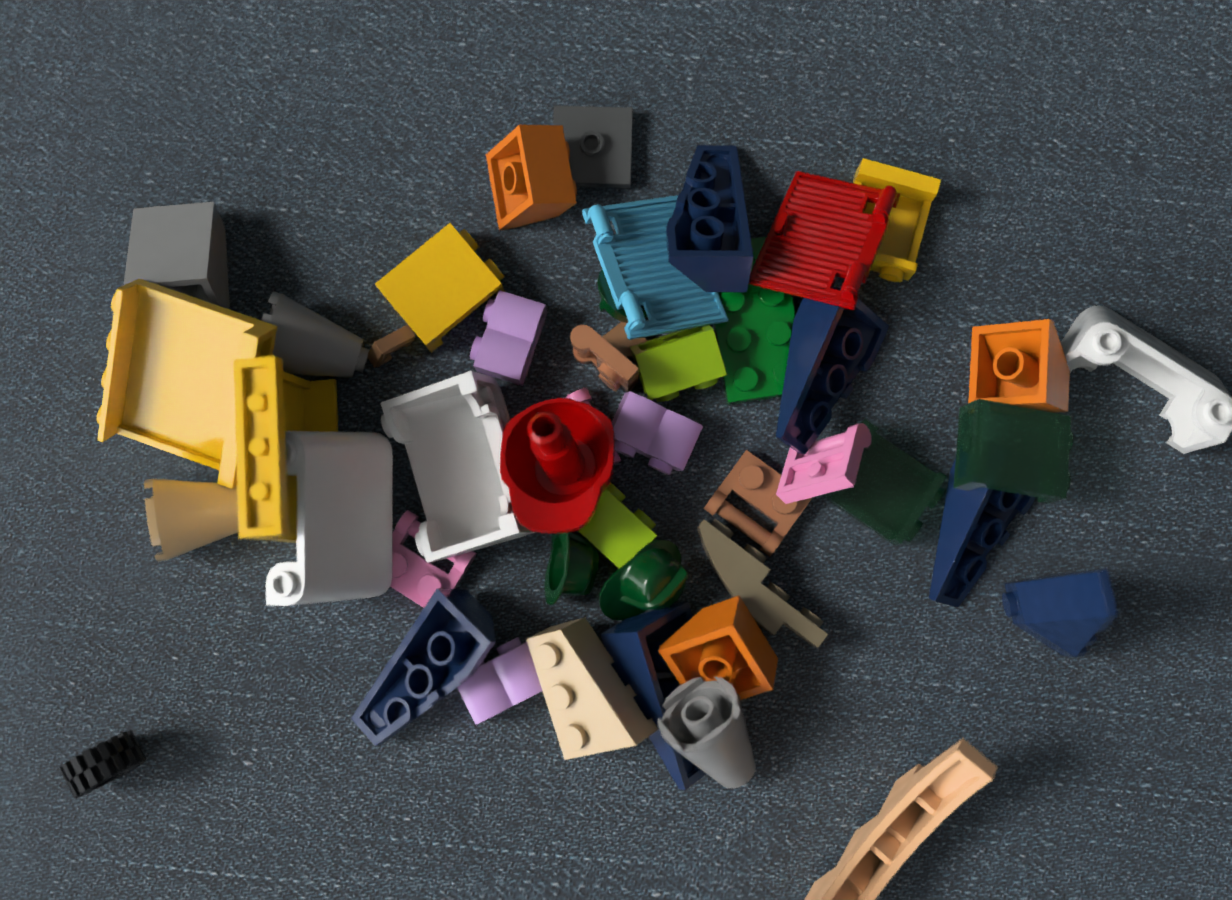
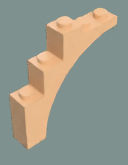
M963 738L923 767L919 763L895 781L878 815L855 831L837 866L813 883L805 900H875L925 838L966 799L990 782L998 767Z

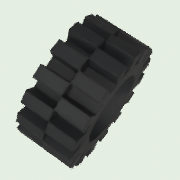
M129 730L118 736H113L91 749H87L82 754L59 767V770L75 799L127 774L130 770L146 762L147 759L133 731Z

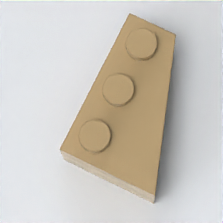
M585 617L551 626L526 638L565 760L636 746L658 730L652 718L647 720L633 699L636 694L629 684L625 686L611 664L614 660Z

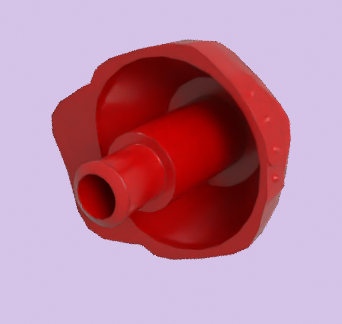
M555 398L531 405L507 422L502 435L500 474L503 483L509 488L512 510L522 526L530 531L540 533H568L578 531L589 524L595 514L601 494L609 487L613 476L615 436L612 422L604 413L589 404L570 398Z

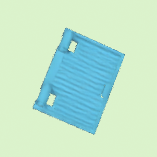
M678 195L606 206L596 204L591 208L582 210L585 223H593L596 232L593 245L617 310L624 309L628 323L624 330L629 340L718 324L729 320L718 292H705L668 261L666 226L669 219L672 218ZM611 220L616 231L615 235H613L614 233L609 222ZM642 305L644 306L645 312L648 317L647 321L641 308Z

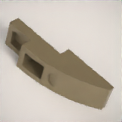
M704 519L697 527L702 546L712 568L732 598L740 595L756 623L770 635H775L784 624L812 647L818 648L828 635L820 628L823 621L805 607L798 612L786 603L790 596L774 583L770 582L767 587L761 584L771 570L763 564L767 558L749 544L743 549L730 538L734 533L718 520L714 519L710 524Z

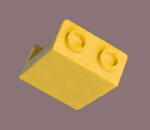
M863 158L856 170L853 180L854 184L877 189L893 186L896 192L900 193L896 208L892 207L889 226L871 270L879 272V277L887 281L902 282L903 279L909 280L917 269L916 258L931 203L937 196L941 179ZM868 202L864 213L872 214L876 204Z
M451 223L446 225L375 283V286L431 353L444 343L441 337L495 293L497 295L499 290L504 291L500 282L504 275L490 258L483 262L475 253L479 246L465 229L458 232Z

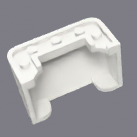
M1092 306L1084 310L1075 319L1061 341L1070 372L1076 368H1085L1091 372L1098 365H1110L1113 363L1169 398L1159 416L1166 420L1168 419L1172 427V436H1170L1166 443L1181 453L1185 454L1224 443L1231 433L1232 397L1221 380L1209 370L1113 310L1104 306Z
M468 371L381 402L384 413L381 416L383 430L389 438L393 437L398 443L405 444L427 521L420 524L419 532L415 535L416 546L420 554L425 556L426 563L436 562L535 533L519 523L512 510L509 488L501 479L500 452L502 435L507 422L510 421L502 391L492 376Z
M285 431L287 475H297V562L279 563L270 570L266 582V605L289 606L365 599L384 594L392 582L393 452L389 440L384 435L376 432Z

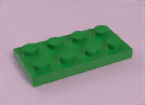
M766 237L751 239L753 250L751 271ZM748 284L747 292H718L729 319L727 322L714 324L717 343L727 375L722 376L727 405L782 397L793 320L795 318L792 295Z

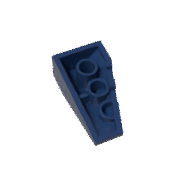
M697 145L686 174L683 189L676 200L672 218L669 219L666 226L669 263L705 292H747L753 262V250L737 146Z
M833 287V288H832V289H836V290H840V291H841V288H838V287ZM803 298L793 320L775 437L800 454L805 455L830 422L832 418L831 409L839 398L847 399L853 391L851 382L860 371L867 372L873 364L889 328L888 324L859 299L855 309L851 310Z
M969 432L967 433L964 442L957 450L956 459L950 470L929 594L931 600L954 607L960 606L985 571L987 566L985 557L997 543L1003 546L1010 536L1008 531H1006L1008 525L1017 513L1025 515L1033 504L1050 467Z
M1107 569L1049 574L1004 583L1006 592L1002 594V603L1006 615L1012 617L1013 624L1062 656H1084L1087 653L1086 646L1092 645L1097 641L1095 633L1105 631L1118 615Z
M437 588L351 717L353 722L375 746H381L473 676L495 644L493 616L467 590Z
M688 601L673 604L664 610H653L627 618L601 634L604 647L614 660L611 664L625 686L628 684L631 686L636 694L633 697L646 719L652 718L657 727L658 718L662 721L666 711L663 703L680 686L658 650L661 644L693 617ZM659 727L656 732L649 736L679 790L688 789L706 775L704 771L667 744L661 735Z

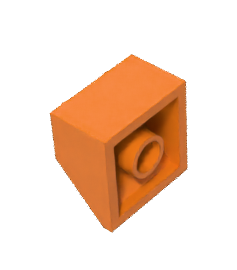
M519 124L486 154L499 230H508L558 217L577 203V186L572 179L569 163L570 148L565 140L563 125Z
M1044 319L972 327L968 407L991 416L1068 412L1070 369L1053 320Z
M740 595L701 609L659 647L660 655L680 685L698 677H702L704 682L716 681L715 677H721L733 685L740 700L773 690L778 657Z

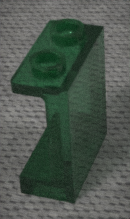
M977 399L960 407L953 488L966 491L979 487L1038 497V502L1045 504L1066 499L1067 491L1071 484V474L1068 471L1069 451L1074 440L1073 432L1071 431L1072 416Z
M864 419L860 423L868 427L871 433V444L863 450L854 487L821 496L892 545L901 544L904 540L910 542L923 525L919 517L927 506L931 509L934 508L945 493L946 489L941 485L947 476L940 471L937 473L931 471L876 433L879 429L878 427Z

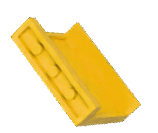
M140 278L117 288L111 302V309L114 314L112 329L106 340V348L109 350L107 368L101 379L104 391L102 405L97 413V423L99 424L97 440L104 442L115 434H119L219 470L217 484L233 489L237 485L233 360L272 356L278 326Z
M277 356L233 360L239 538L297 543V475H287L285 431L338 432L336 380L308 381L284 372L283 360Z

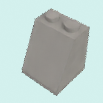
M198 202L134 208L124 285L140 278L230 309L226 232L215 203Z

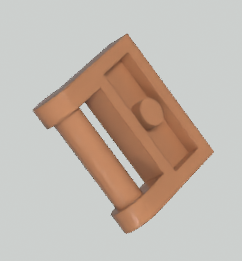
M578 325L573 328L570 340L573 346L574 358L581 364L592 363L600 372L598 377L613 391L616 392L619 388L625 392L631 391L638 383L639 368L591 327Z
M746 450L703 509L712 516L717 513L761 546L759 550L770 557L812 497L785 504L776 495L781 474ZM731 491L775 522L777 525L770 533L725 499Z

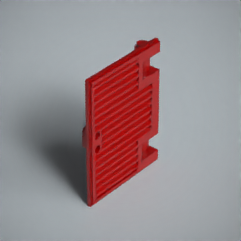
M796 171L750 273L749 284L854 310L858 302V290L861 283L865 284L889 226L892 207L896 208L900 193H897L893 186L877 189ZM868 202L876 204L872 214L864 213ZM837 277L845 279L841 291L832 289Z

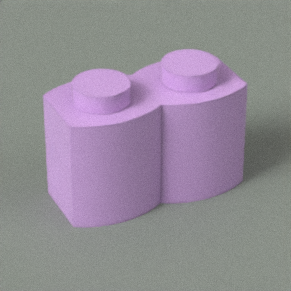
M499 290L495 300L490 298L483 314V322L487 323V328L483 337L476 336L470 352V359L475 360L473 366L476 371L523 386L546 319V304Z
M630 391L624 393L612 420L615 451L634 458L636 452L650 459L648 466L667 475L671 474L672 469L676 471L684 470L703 428L701 424Z
M519 637L497 647L496 650L499 656L486 663L483 660L473 676L457 687L476 725L542 691L527 642L522 644Z

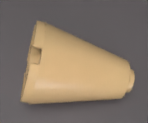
M168 479L145 480L144 489L153 488V496L145 499V508L152 546L161 545L162 551L155 555L158 562L172 559L239 532L237 485L231 489L214 482Z

